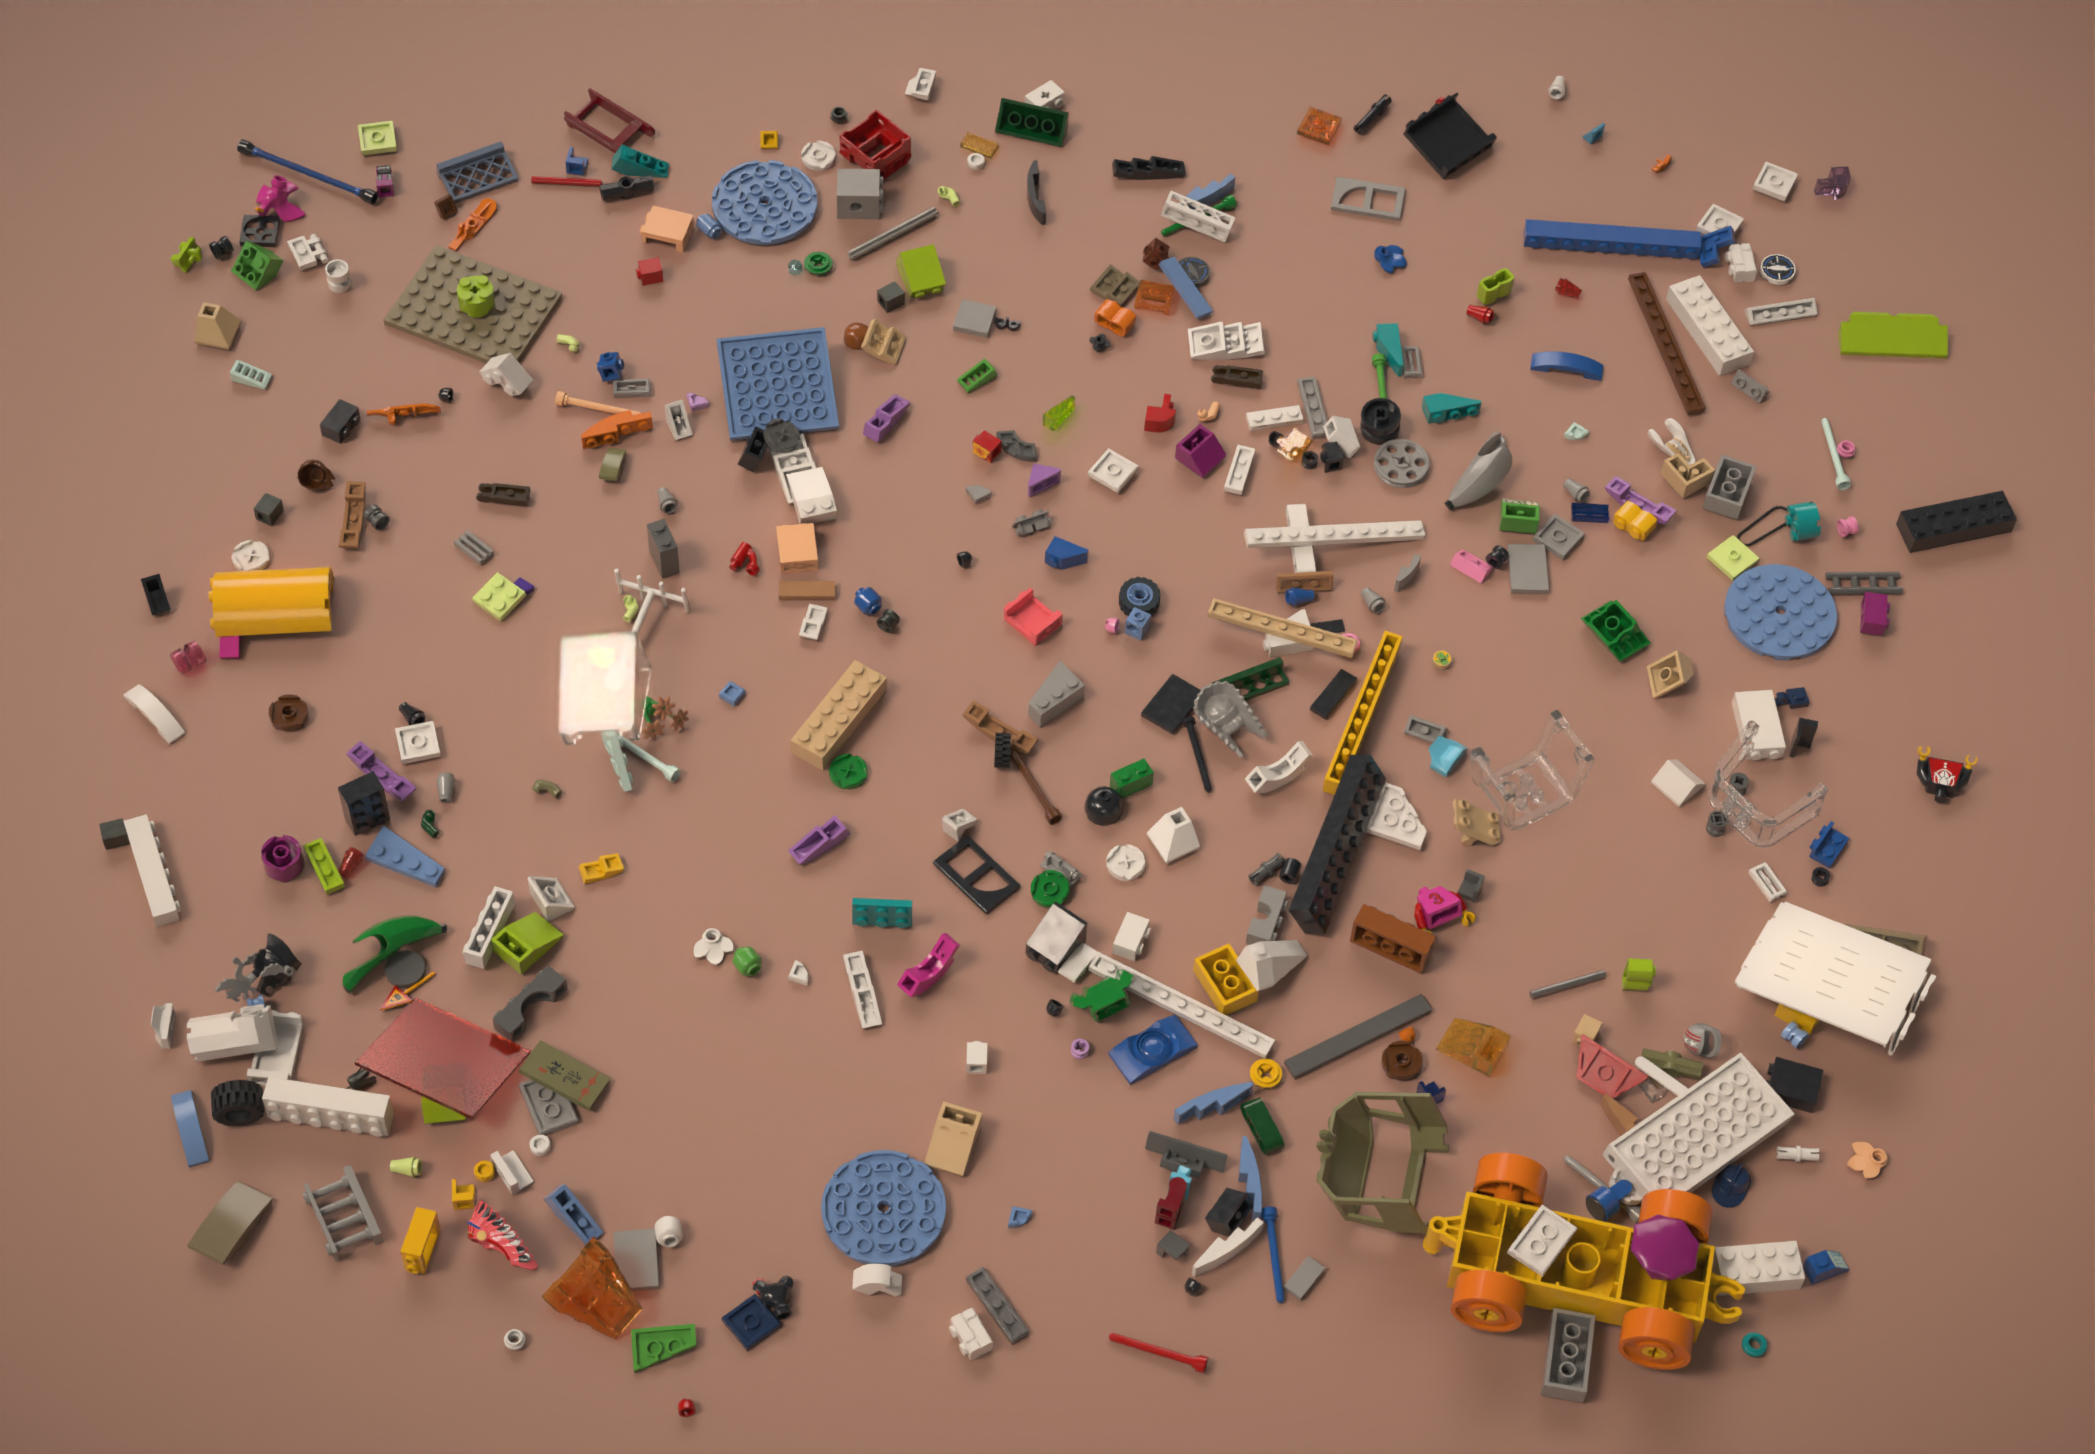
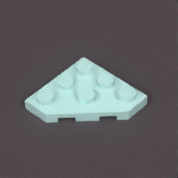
M607 725L600 726L604 746L608 754L612 756L610 761L617 776L620 777L619 784L624 792L632 790L631 783H633V778L630 772L627 773L626 769L628 760L620 748L623 747L620 735H617V732H614Z

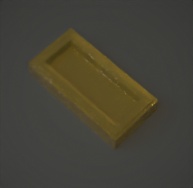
M967 132L960 143V147L992 159L999 148V143Z

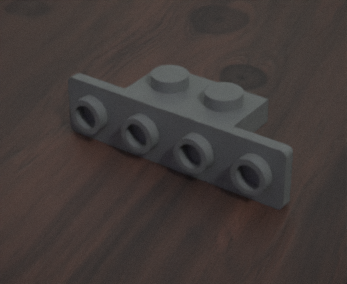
M1152 1131L1148 1133L1145 1146L1146 1150L1163 1154L1160 1167L1177 1172L1181 1165L1190 1168V1177L1196 1178L1200 1177L1203 1167L1224 1172L1228 1157L1225 1153Z

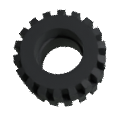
M232 1080L215 1086L211 1090L213 1120L226 1126H243L260 1120L265 1113L262 1100L263 1088L261 1085L254 1081Z

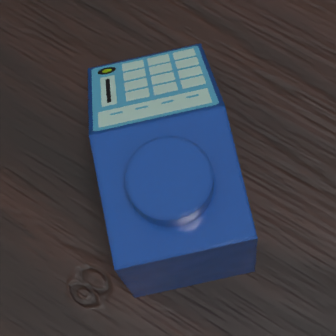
M1824 1250L1806 1258L1803 1265V1270L1812 1285L1849 1271L1847 1264L1838 1251Z

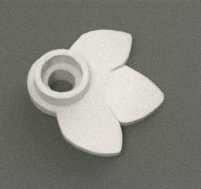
M715 928L707 929L703 933L702 939L696 942L694 946L695 958L706 956L707 960L713 965H718L722 962L724 952L733 951L732 941L727 937H723L720 931Z

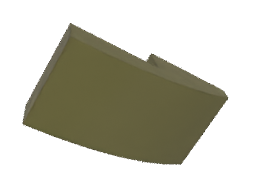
M608 448L601 465L599 479L607 481L618 480L622 472V464L627 457L625 449Z

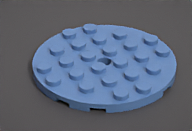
M758 160L740 164L730 169L721 177V181L713 190L712 210L721 228L732 237L751 244H777L798 236L812 223L817 211V193L809 177L794 166L791 168L783 165V162L769 160V162H758ZM763 200L768 201V205L760 202Z
M1769 564L1745 571L1731 584L1724 603V616L1735 638L1752 652L1761 656L1763 654L1772 656L1775 660H1790V658L1798 657L1803 659L1817 653L1831 639L1837 622L1835 602L1827 588L1809 573L1787 565ZM1776 610H1784L1785 614H1778Z
M891 1150L866 1152L856 1156L850 1162L844 1163L833 1173V1177L826 1184L822 1196V1221L832 1243L849 1258L866 1265H901L925 1253L939 1237L946 1216L945 1194L940 1181L934 1176L932 1170L923 1162L908 1157V1154ZM882 1204L889 1206V1210L885 1211V1213L878 1209Z

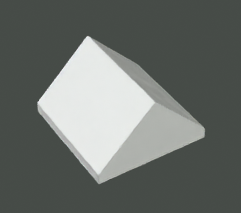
M1677 759L1667 760L1651 781L1657 789L1678 807L1705 786V783Z
M529 876L527 878L529 892L548 922L575 908L557 878Z

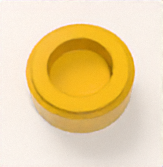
M486 1160L478 1162L474 1167L475 1178L480 1182L492 1180L495 1176L494 1165Z

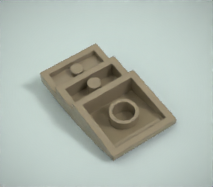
M236 1181L202 1222L187 1247L224 1265L247 1241L248 1233L259 1223L260 1216L270 1207L272 1198Z

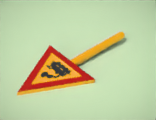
M431 972L404 992L395 985L379 1010L382 1011L413 1002L407 994L433 977L435 972Z

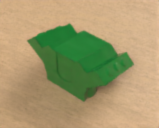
M1610 600L1580 618L1585 626L1591 630L1594 636L1619 662L1651 644L1640 629L1637 621L1617 600L1614 602Z
M1118 969L1115 977L1106 975L1105 979L1089 987L1084 986L1082 995L1072 992L1069 1003L1082 1009L1088 1008L1094 1021L1100 1022L1129 1007L1130 1001L1125 988L1130 985L1133 974L1127 970Z

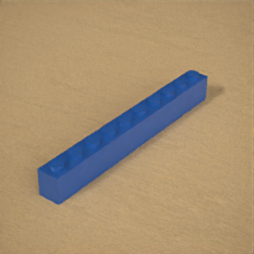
M1526 219L1523 230L1524 247L1689 259H1698L1701 250V231Z

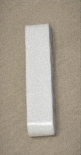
M1305 504L1286 505L1288 527L1309 526ZM1312 545L1291 546L1295 573L1316 572Z

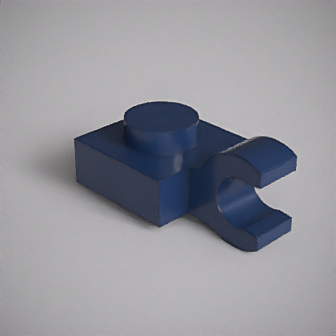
M1804 687L1786 689L1785 692L1776 693L1777 698H1774L1776 706L1788 704L1790 709L1808 707L1810 703Z

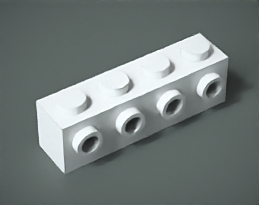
M494 886L491 895L487 898L483 911L480 912L476 926L471 931L470 939L463 948L466 964L485 969L493 952L491 939L504 928L515 905L512 891Z

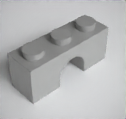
M1264 885L1258 901L1257 911L1266 914L1268 918L1263 920L1252 918L1247 932L1246 944L1251 945L1261 941L1276 940L1277 932H1275L1276 927L1280 928L1283 916H1280L1281 912L1286 911L1289 900H1285L1287 892Z

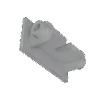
M1740 369L1737 370L1731 382L1733 386L1758 403H1761L1763 397H1766L1770 392L1768 387L1763 386Z
M1041 509L1033 512L1032 516L1026 517V515L1016 518V521L1012 524V527L1017 526L1015 528L1016 535L1024 536L1034 532L1032 525H1035L1036 531L1048 528L1052 524L1051 518H1047L1049 510L1043 512Z
M1048 851L1044 856L1046 859L1040 864L1045 870L1061 872L1068 880L1070 888L1083 875L1054 852Z

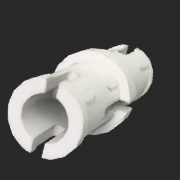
M1777 1146L1776 1154L1778 1155H1776V1158L1795 1160V1162H1800V1160L1819 1161V1148Z

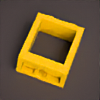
M420 1207L415 1209L400 1251L404 1268L409 1273H426L441 1231L437 1211Z

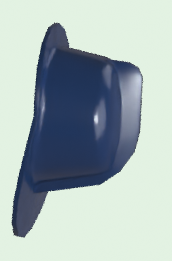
M1731 1164L1718 1174L1712 1187V1196L1720 1206L1733 1208L1743 1201L1751 1184L1750 1175L1744 1168V1164Z

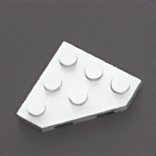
M1385 783L1366 832L1420 850L1427 830L1424 825H1421L1418 815L1411 803L1409 804L1403 789Z

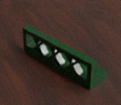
M1281 657L1217 680L1221 683L1227 681L1229 684H1233L1236 689L1243 688L1249 690L1247 694L1242 695L1245 701L1289 685V680L1283 672L1284 662ZM1278 674L1282 679L1280 682L1270 680L1271 677ZM1257 682L1266 684L1261 689L1253 687Z

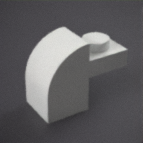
M867 1264L854 1270L852 1290L868 1296L878 1291L895 1297L901 1295L902 1275L891 1271V1266Z

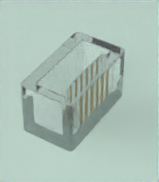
M1650 1076L1638 1085L1651 1103L1666 1097L1669 1090Z

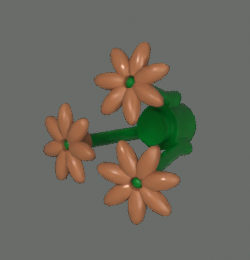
M646 696L640 703V708L643 710L641 715L645 718L648 727L641 730L642 733H646L643 738L647 739L651 736L652 740H655L656 734L663 735L661 730L665 728V724L659 725V720L652 723L649 715L655 717L660 715L663 721L666 715L670 716L673 720L670 727H674V732H676L679 727L681 729L684 728L683 722L689 720L686 717L688 710L682 711V709H679L678 714H673L670 709L674 708L676 704L669 703L670 696H667L665 700L659 696L658 702Z

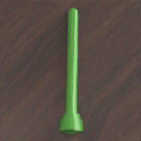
M1377 353L1371 358L1372 365L1377 370L1380 398L1387 399L1384 376L1386 356L1382 353Z

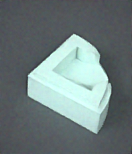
M1574 422L1565 432L1564 438L1581 440L1589 435V430Z

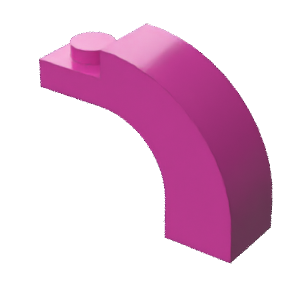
M943 933L930 954L919 965L905 970L897 986L910 997L925 992L950 968L955 960L953 956L960 944L947 933Z

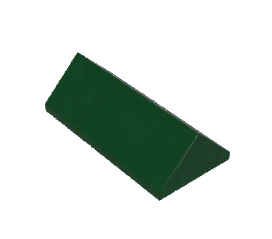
M1001 98L995 132L1062 147L1068 130L1069 112Z

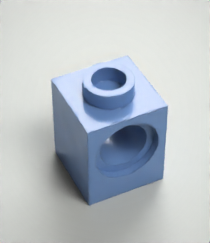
M1134 607L1126 619L1125 634L1141 641L1150 628L1151 614Z

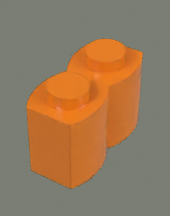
M1106 299L1095 312L1094 321L1101 327L1110 329L1116 335L1125 337L1136 322V314L1130 309L1120 307L1117 302Z

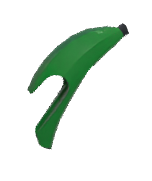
M402 915L383 920L369 927L353 940V944L373 936L380 942V951L376 956L344 974V990L351 994L367 974L394 955L398 949L406 944L411 945L421 940L447 933V925L445 923L440 925L431 919L421 916Z

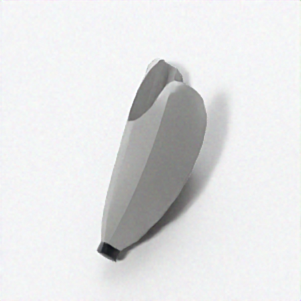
M1499 431L1491 433L1454 486L1448 500L1444 503L1450 511L1454 507L1467 505L1485 496L1508 474L1512 466V454L1506 447V441Z

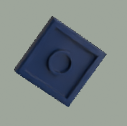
M756 1294L721 1318L722 1322L746 1351L781 1327L780 1322Z

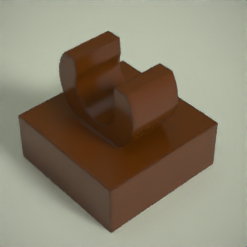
M450 194L434 202L442 219L458 211Z

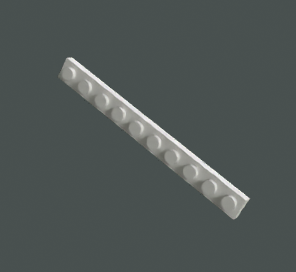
M1420 520L1245 529L1244 537L1247 548L1424 540L1425 532Z
M1100 952L1097 953L1089 966L1088 971L1104 979L1106 975L1115 977L1118 969L1127 970L1133 974L1130 985L1125 988L1126 990L1266 1059L1275 1044L1274 1039Z

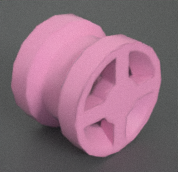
M1851 516L1846 520L1839 519L1837 521V530L1841 537L1858 533L1859 528L1855 517Z

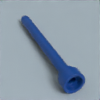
M1276 1207L1262 1208L1261 1219L1267 1225L1276 1300L1278 1303H1283L1285 1298L1275 1230L1278 1213Z

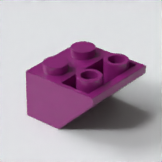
M1201 424L1176 445L1175 459L1202 478L1226 457V453L1214 433Z

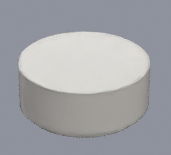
M979 153L970 154L967 159V165L972 170H980L985 165V158Z
M536 1135L530 1140V1150L536 1156H544L551 1149L550 1140L545 1135Z

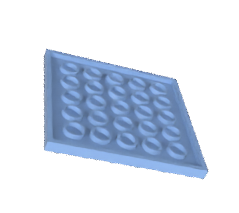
M825 327L716 339L730 441L748 439L755 426L765 430L768 422L779 418L793 423L798 428L799 433L839 429Z

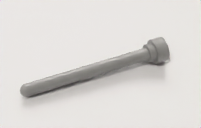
M1567 1155L1564 1157L1566 1164L1595 1187L1604 1186L1608 1189L1610 1188L1571 1156ZM1619 1202L1620 1206L1628 1212L1630 1220L1637 1224L1641 1206L1637 1207L1636 1205H1627Z

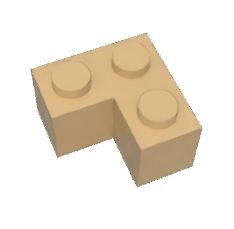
M1677 453L1664 460L1660 474L1682 498H1685L1711 484L1715 469L1705 458L1689 465Z

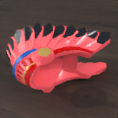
M479 1201L472 1218L467 1221L468 1239L482 1245L485 1249H494L503 1253L512 1266L528 1270L538 1268L536 1261L533 1260V1255L528 1252L529 1250L524 1246L523 1240L519 1239L517 1231H513L512 1226L506 1223L505 1218L500 1217L499 1213L493 1211L492 1207H488L487 1203Z

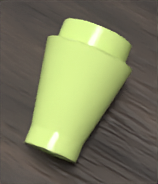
M417 1157L391 1160L390 1171L416 1177V1175H421L422 1160L417 1159Z

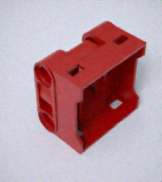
M877 109L871 112L868 118L859 125L839 135V153L850 163L856 162L863 169H880V177H883V180L903 167L911 159V137ZM880 144L886 147L872 158L867 156Z

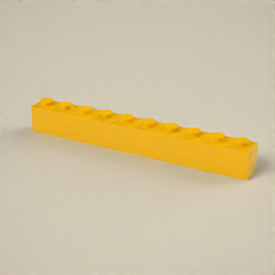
M1384 631L1325 776L1322 791L1335 795L1350 755H1358L1400 651L1403 636Z

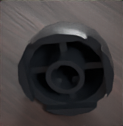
M1101 786L1093 789L1087 795L1084 809L1087 818L1094 824L1107 826V823H1116L1121 818L1123 812L1122 797L1111 787Z

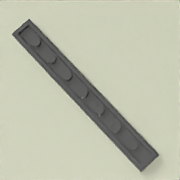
M1422 994L1286 1059L1284 1064L1295 1080L1431 1013L1432 1009Z

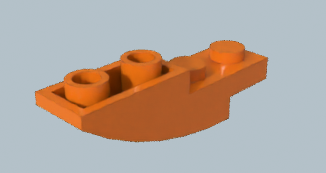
M631 410L599 421L581 435L583 449L619 442V435L652 429L651 412L632 415Z

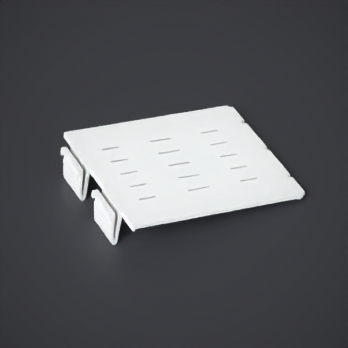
M1781 902L1773 918L1768 920L1755 943L1756 945L1753 946L1741 966L1742 970L1734 983L1740 989H1745L1879 1043L1883 1047H1886L1891 1038L1888 1054L1893 1055L1900 1040L1903 1041L1909 1025L1916 1016L1915 1012L1921 1001H1924L1928 989L1935 981L1936 976L1931 974L1925 985L1926 970L1931 963L1930 958L1788 902ZM1911 998H1912V1002H1911V1006H1910V1010H1909V1017H1908V1019H1907V1021H1906V1023H1905V1025H1904V1021H1905V1017H1906V1013H1907L1906 1008H1907V1006H1908V1004H1909V1002H1910V1000H1911Z

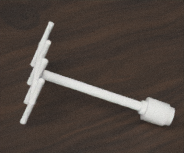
M619 569L614 570L619 593H624L623 586L637 589L640 591L641 600H644L619 662L611 664L605 678V687L607 689L618 692L623 687L629 673L626 666L627 660L654 595L662 597L664 607L668 606L667 598L684 603L685 612L689 613V600L685 588L681 589V597L665 592L663 582H659L660 590L643 586L640 575L637 576L638 584L622 580Z

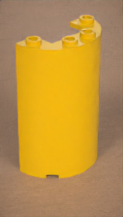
M331 567L215 572L214 577L210 578V588L212 591H209V602H212L213 618H210L211 629L215 630L216 637L331 631L330 592L334 591V574Z

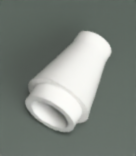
M1557 76L1549 87L1548 92L1551 98L1557 100L1565 95V78L1563 76Z

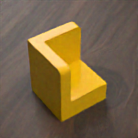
M452 1179V1203L454 1210L475 1209V1188L473 1184L457 1186L456 1179Z

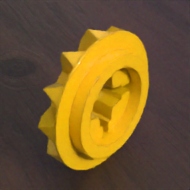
M1260 1059L1251 1066L1250 1079H1252L1254 1085H1258L1262 1089L1264 1087L1271 1089L1275 1085L1278 1086L1282 1079V1069L1278 1063L1271 1059ZM1271 1070L1269 1078L1267 1076L1261 1078L1262 1072L1267 1073Z

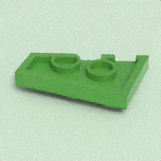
M695 1324L631 1329L634 1373L697 1347Z

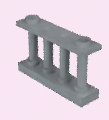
M351 1165L343 1168L345 1176H342L341 1180L312 1192L308 1183L303 1184L305 1192L302 1193L307 1205L311 1204L328 1243L325 1244L329 1256L333 1255L336 1262L340 1261L338 1250L366 1238L373 1239L375 1245L383 1242L379 1227ZM343 1187H350L352 1193L348 1197L318 1208L315 1199ZM351 1204L358 1205L360 1210L356 1214L326 1226L322 1216ZM358 1221H365L367 1227L364 1228V1231L338 1242H333L330 1233Z

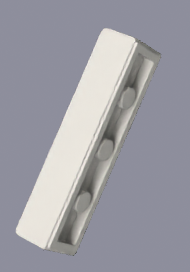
M1815 298L1744 309L1749 325L1818 315Z

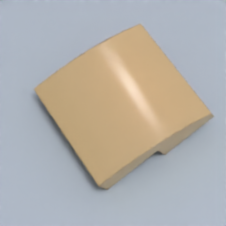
M873 319L870 322L861 348L870 355L895 365L906 336L895 327L888 329L877 319Z

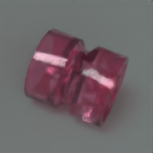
M195 640L185 644L183 650L178 648L170 653L172 662L182 675L191 671L193 665L199 666L206 662L205 654Z

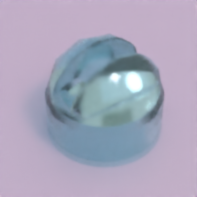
M796 259L791 260L788 264L789 273L792 275L800 274L802 272L801 262Z

